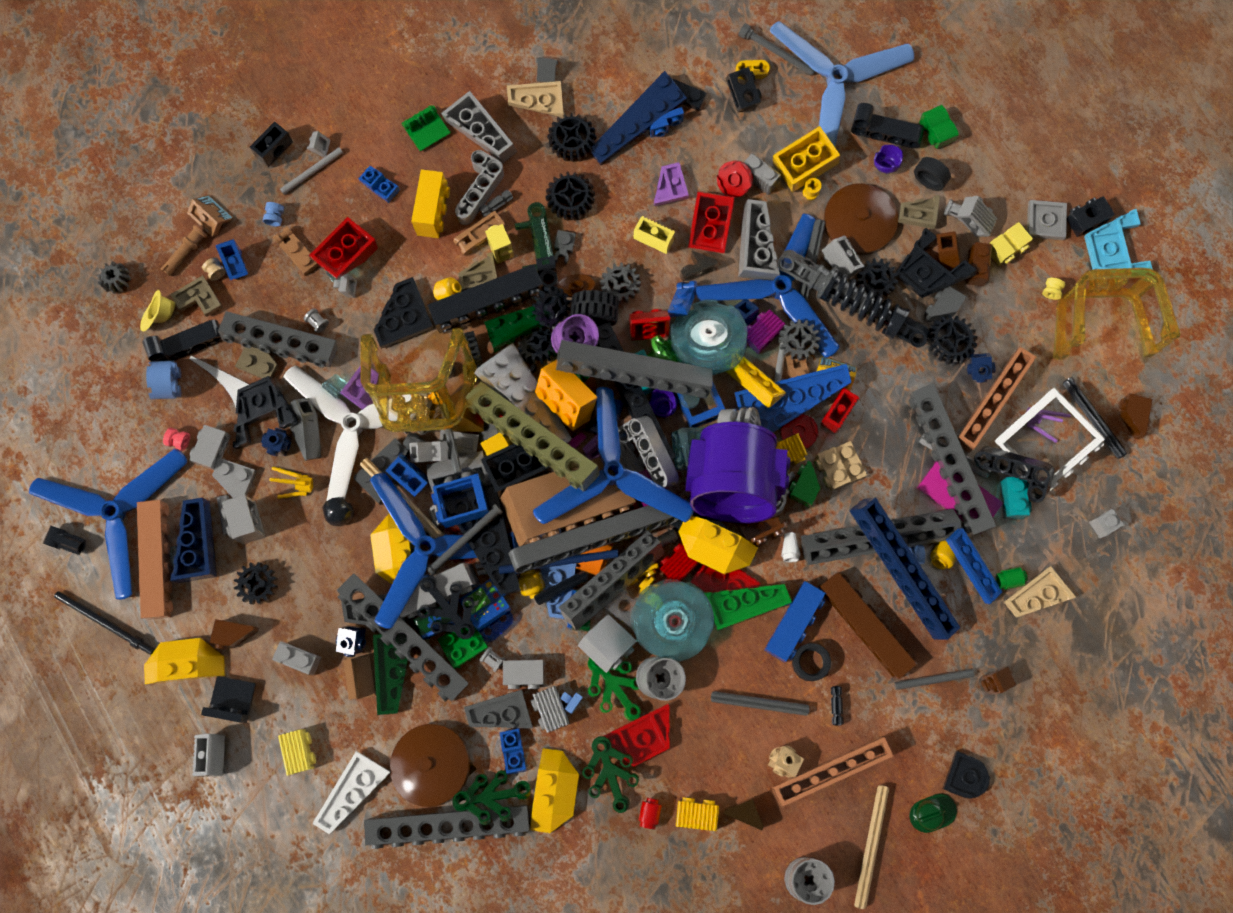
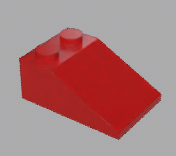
M703 191L697 192L688 244L689 248L725 253L735 197Z
M347 217L309 257L334 278L339 279L364 263L378 249L375 238Z
M653 309L651 312L634 311L632 314H629L631 341L648 340L656 335L668 338L670 316L667 310Z

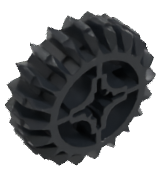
M572 112L570 117H567L565 113L563 119L557 117V122H552V127H549V134L547 135L548 144L552 152L557 153L558 158L563 156L564 161L570 158L571 162L574 161V158L580 161L581 156L586 158L587 152L591 153L592 146L595 145V140L597 139L592 122H587L586 116L581 119L580 114L574 117ZM581 131H583L587 136L585 141L580 136ZM559 134L563 138L562 144L557 139Z
M567 171L566 176L560 173L559 179L554 177L553 182H549V188L546 189L547 195L545 196L548 202L547 206L551 208L553 214L557 213L558 218L564 215L565 221L568 217H571L573 221L575 219L574 216L581 219V213L587 215V209H592L591 204L595 202L593 198L595 191H593V185L589 184V179H584L583 174L577 177L576 172L570 175ZM569 191H571V195H572V197H571V198H572V201H571V202H570V197H568ZM582 201L579 205L574 206L577 202ZM560 203H565L568 205V207L563 206Z
M948 315L947 319L942 316L939 320L933 322L934 325L929 327V339H927L926 344L930 346L927 349L928 351H934L931 356L935 357L937 355L939 357L937 359L938 362L943 359L945 365L949 361L952 366L957 362L962 364L964 360L970 358V354L975 353L974 348L977 347L975 341L978 339V336L973 335L976 329H970L972 323L965 324L966 318L960 321L959 315L955 316L954 319L951 315ZM947 328L946 335L938 337L939 330ZM965 343L964 350L957 352L958 345Z

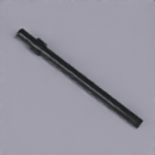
M60 591L55 593L54 598L126 640L133 648L141 649L149 655H152L155 651V648L145 643L141 637L133 636Z

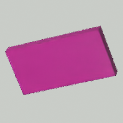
M937 461L920 482L917 489L946 510L954 509L956 512L954 507L956 504L955 500L947 492L948 484L946 479L943 480L939 473L940 466ZM954 474V480L961 483L962 477L959 474ZM978 485L993 518L1003 505V502ZM967 492L961 493V497L965 501L970 500V495ZM975 510L969 511L971 518H978V513ZM957 514L959 519L963 521L962 516Z

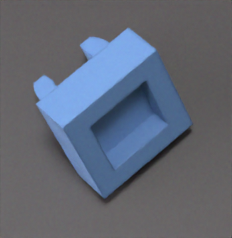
M564 692L560 699L568 704L565 710L572 714L583 697L578 693L571 697Z

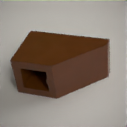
M956 231L936 234L940 264L949 272L961 263Z
M1008 666L981 676L983 680L981 681L982 687L989 695L1001 694L1016 686Z

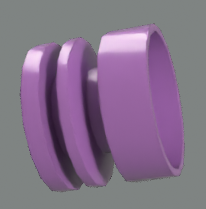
M574 314L557 324L553 329L551 335L552 346L556 353H558L561 340L573 342L572 339H574L576 343L596 346L599 338L598 328L595 322L588 316Z

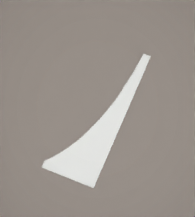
M191 356L190 360L211 373L224 386L236 407L237 390L249 384Z

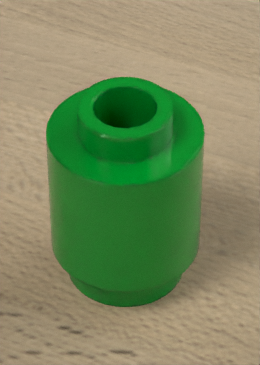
M1021 567L1001 570L1000 573L996 574V581L1000 589L1004 588L1007 590L1022 587L1028 581L1027 573Z

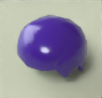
M883 145L880 151L875 154L874 166L885 174L896 172L902 164L903 151L895 145Z
M659 389L653 390L649 404L655 416L658 418H668L674 414L678 405L674 392Z

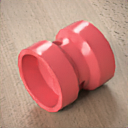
M170 427L165 432L163 444L168 447L174 446L176 449L184 451L189 444L190 434L184 431L178 432L177 429Z

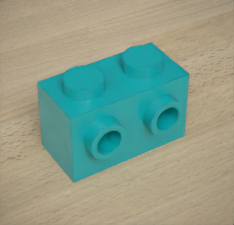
M1006 477L1000 481L1003 518L1024 519L1029 516L1032 511V504L1028 500L1027 495L1029 482L1015 477Z

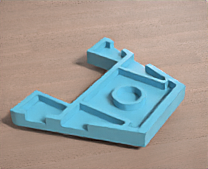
M1137 209L1131 210L1129 213L1116 218L1108 224L1102 225L1084 236L1093 271L1152 279L1154 277L1151 261L1131 263L1122 229L1135 228L1140 225Z

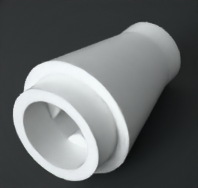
M793 532L785 533L781 557H783L784 562H797L801 554L796 534Z

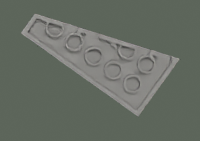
M513 343L476 369L474 374L488 387L567 444L571 441L572 438L560 418L536 395L537 381Z

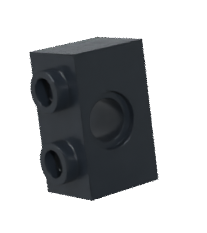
M274 121L249 148L257 159L269 167L293 141L289 133Z
M1104 196L1098 199L1094 197L1087 201L1086 205L1082 207L1078 205L1070 210L1066 220L1076 237L1109 222L1115 215Z

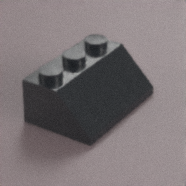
M512 444L481 459L499 500L507 487L552 473L550 466L545 467L535 455L530 456L520 444L518 446Z

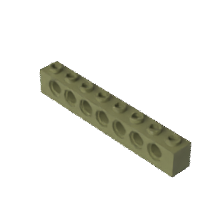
M480 382L465 397L468 403L467 407L473 414L478 413L481 415V418L487 424H493L499 433L508 435L515 445L518 446L520 444L530 456L535 455L545 467L550 466L560 478L565 477L575 489L580 488L585 492L600 475L598 466L483 382ZM572 468H578L576 471H571Z

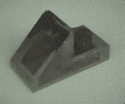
M692 251L691 259L694 265L689 264L683 267L680 271V278L685 283L717 270L718 262L716 259Z

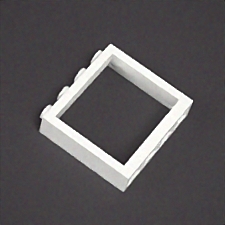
M1055 387L995 440L1004 451L1018 454L1006 441L1056 397L1095 439L1054 473L1050 491L1059 484L1057 482L1058 479L1062 476L1064 478L1068 477L1074 471L1072 467L1077 463L1079 465L1083 464L1089 458L1087 454L1092 450L1098 451L1104 445L1102 441L1105 440V437ZM1020 464V468L1023 471H1028L1025 465Z

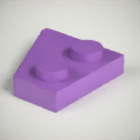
M680 163L662 166L654 198V206L689 198Z

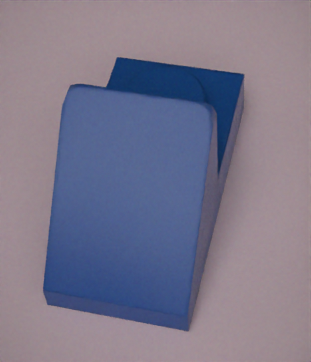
M234 239L216 245L230 280L248 275V270L241 256L242 251Z

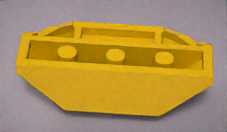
M388 514L371 533L375 573L390 584H393L402 563L414 552L413 544L402 535L392 516Z
M692 516L689 521L683 522L678 532L689 558L722 574L750 566L758 547L742 536L706 519Z
M202 638L160 642L144 664L145 685L225 676L224 656Z
M542 749L530 828L532 831L551 833L574 814L579 773L563 751Z

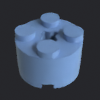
M174 361L149 362L150 366H147L146 380L147 388L152 389V393H148L150 399H176L181 397V386L178 385V378H181V369L177 367V363Z

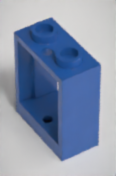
M713 381L710 393L717 407L693 417L683 395L674 392L690 430L718 419L719 412L725 409Z
M478 473L433 486L434 493L431 496L434 505L438 507L436 517L438 523H442L445 528L482 518L489 512L482 479ZM473 487L479 509L448 518L443 495Z

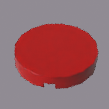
M732 160L723 164L717 175V184L721 192L735 198L749 192L753 183L750 168L738 160Z
M804 413L780 428L782 440L799 434L805 450L815 443L819 433L815 420Z

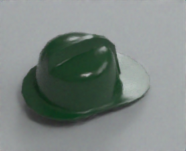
M936 794L919 800L910 809V822L920 832H934L953 823L957 814L956 804L949 796L944 794Z

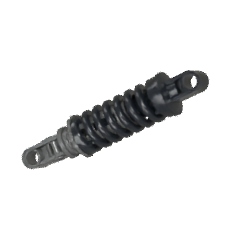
M793 250L784 251L779 258V269L793 276L796 280L807 284L808 288L818 291V299L828 303L830 299H833L831 302L833 307L840 303V310L842 312L847 308L850 309L849 316L853 317L856 313L859 314L857 319L860 322L868 316L869 318L866 323L868 327L877 321L878 323L875 327L877 332L883 326H886L887 329L884 328L881 333L889 340L898 336L914 347H923L926 344L929 329L908 317L910 309L902 308L899 304L891 307V299H886L882 302V294H877L874 297L873 289H868L865 292L864 284H859L856 287V279L847 281L848 275L842 274L840 276L841 272L836 267L829 271L822 264L817 265L812 260L803 257ZM784 258H789L792 263H786ZM915 334H922L924 337L917 338Z

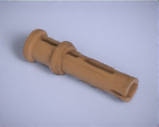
M194 225L193 230L188 236L183 237V243L160 269L171 276L192 250H196L200 241L208 235Z

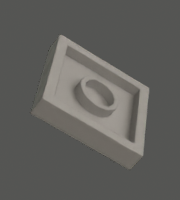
M1030 200L1027 213V232L1032 238L1064 240L1066 238L1067 203Z

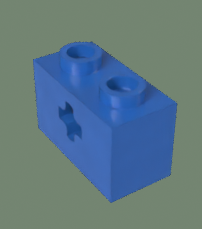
M403 453L386 469V472L414 497L429 482L427 475L414 463L410 462Z

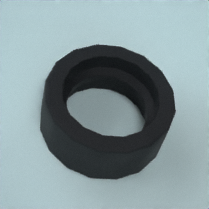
M932 157L922 158L914 169L916 179L923 186L933 191H941L951 178L949 169L942 162Z
M808 643L797 649L792 658V667L799 678L813 682L822 679L828 674L831 668V658L823 646ZM806 651H815L822 657L823 666L816 674H808L800 666V658Z

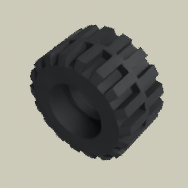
M585 290L572 295L570 316L574 314L588 316L595 322L597 327L610 322L611 326H614L618 320L619 299L604 291Z

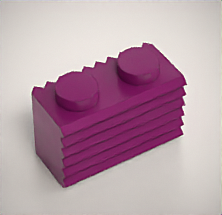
M770 309L766 313L761 312L755 319L757 322L753 326L749 324L743 330L742 340L757 354H760L780 334V331L784 330L785 323Z

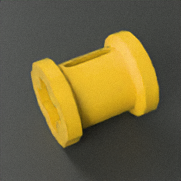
M812 177L805 182L803 196L807 200H815L819 195L822 185L820 180Z

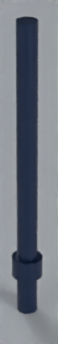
M618 550L575 555L534 569L617 558ZM512 564L499 566L500 574L515 572Z

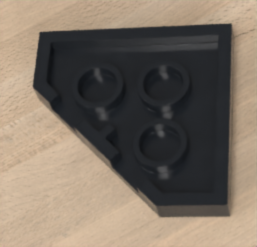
M413 277L395 284L390 299L387 300L381 313L382 316L374 328V333L382 349L434 329Z

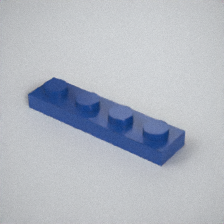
M959 528L946 541L984 603L991 604L1002 593V590L965 530Z

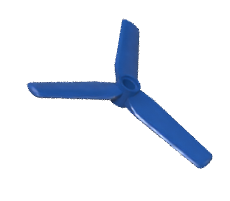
M802 214L785 251L793 250L803 257L806 256L816 220L812 215ZM784 258L786 263H792L789 258ZM780 269V275L774 281L755 279L696 287L695 292L699 301L762 299L769 296L779 299L783 310L795 324L798 319L803 324L807 320L808 326L814 324L813 331L818 330L819 333L816 337H820V342L817 343L819 345L818 351L825 358L834 355L839 350V344L806 299L791 287L795 278ZM777 285L783 286L784 290L779 289Z
M598 387L596 389V396L598 397V449L604 467L599 471L600 475L585 492L580 488L575 489L571 485L536 507L533 510L535 518L540 523L546 524L602 493L607 485L615 484L626 495L683 522L689 521L694 513L690 507V502L636 471L623 469L622 464L619 462L621 448L614 393L610 388ZM608 470H613L616 476L610 475Z
M173 449L125 485L113 501H106L98 494L42 478H36L29 487V494L86 516H101L106 519L105 540L115 598L123 600L132 595L127 531L122 520L127 512L137 508V502L146 501L185 466L187 458L180 450ZM115 508V514L110 516L111 510Z
M378 473L371 477L370 482L402 535L415 546L414 552L402 563L375 618L377 625L390 629L394 626L425 574L428 559L432 556L439 558L463 535H444L435 539L426 536L423 524L386 473ZM467 542L449 560L477 558ZM427 545L430 550L423 551L420 546Z

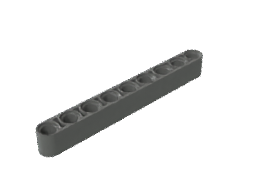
M648 505L512 549L508 555L515 572L522 573L673 524L679 519Z

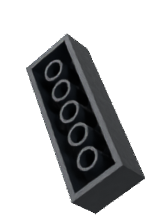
M535 264L430 303L428 308L439 334L442 332L447 334L452 332L455 327L470 325L473 320H484L489 317V314L494 312L499 314L506 311L507 307H518L524 303L523 301L528 299L531 301L535 300V296H540L538 291H543V284Z

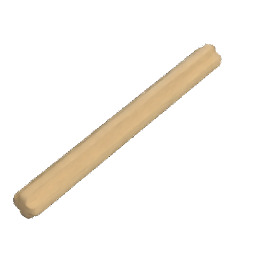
M365 458L360 463L361 467L371 477L382 473L368 458ZM397 488L399 493L402 495V497L405 499V501L410 506L412 511L423 524L424 530L433 539L444 536V534Z
M878 785L854 904L855 907L860 909H866L889 793V788L883 785Z

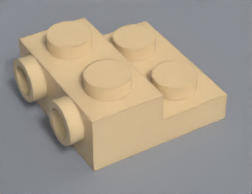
M851 441L823 451L815 457V465L819 471H822L824 475L823 482L827 488H830L831 492L867 476Z

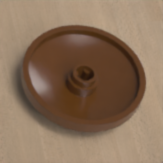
M863 183L847 185L835 192L827 203L823 218L825 221V231L831 241L846 236L856 255L872 254L883 249L892 240L898 226V212L892 199L878 187Z
M437 724L421 725L404 734L396 744L390 760V775L397 792L408 802L423 807H435L451 801L454 795L465 786L470 772V756L462 738L453 730Z

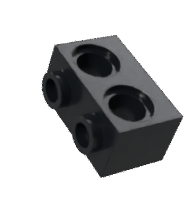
M749 67L728 74L725 79L737 112L755 107L761 102V92L755 86V75L753 71L750 72ZM738 77H743L746 84H740ZM744 94H749L752 101L747 102L744 99Z

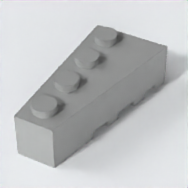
M470 91L441 113L447 123L502 163L517 153L514 144Z
M748 199L743 207L738 277L774 281L780 275L779 268H777L776 252H774V240L770 230V219L766 201Z
M461 563L434 576L437 581L436 588L448 602L451 601L450 586L453 582H460L462 584V592L460 593L462 595L472 591V588L481 585L472 563ZM419 583L401 612L400 617H407L408 620L418 616L420 606L428 605L429 607L436 608L438 603L429 592H424L420 588ZM424 583L425 587H431V583ZM458 586L452 587L454 591L460 590Z

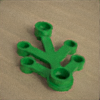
M589 657L588 667L592 671L588 694L591 697L598 696L601 692V688L598 685L600 675L605 680L603 699L599 706L602 713H609L612 710L611 694L613 691L625 707V718L629 721L638 719L641 715L640 707L637 704H632L620 688V686L631 687L633 690H639L634 685L636 678L628 679L612 676L609 671L607 673L603 671ZM624 661L615 670L620 671L622 674H628L632 666L628 661ZM622 665H627L628 671H624ZM592 687L597 689L596 694L591 692ZM604 703L609 705V710L603 708ZM631 708L636 710V715L631 714Z

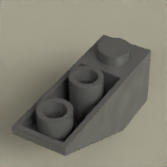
M310 398L294 399L289 406L298 423L290 426V429L304 460L319 459L322 456L317 413Z

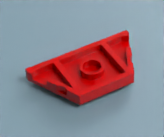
M666 704L604 736L611 741L613 748L624 754H630L633 757L631 765L634 767L670 749V706ZM627 757L623 758V759L626 760L628 763H630L629 758H627Z

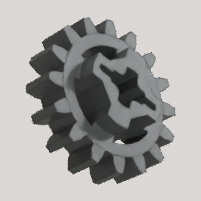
M621 262L620 267H617L614 263L613 269L607 267V273H602L603 279L600 282L603 286L601 290L616 296L619 299V304H621L622 299H625L626 303H628L629 297L634 299V293H639L638 287L641 286V281L638 280L640 275H635V268L630 270V264L623 267ZM628 276L632 278L633 283L628 279ZM608 283H610V285L613 286V291L610 289Z
M798 319L796 324L791 320L790 326L785 324L783 328L785 331H780L779 335L782 337L779 338L778 342L783 343L780 345V350H786L785 356L791 354V360L795 356L798 361L801 360L802 356L807 360L809 354H815L814 349L818 350L819 345L817 343L820 342V337L816 336L819 331H813L814 324L808 326L807 320L804 324L801 323L800 319ZM798 334H799L800 340L802 341V342H801V345H799V342H798V339H797ZM811 344V346L808 349L803 351V348L805 346H809Z

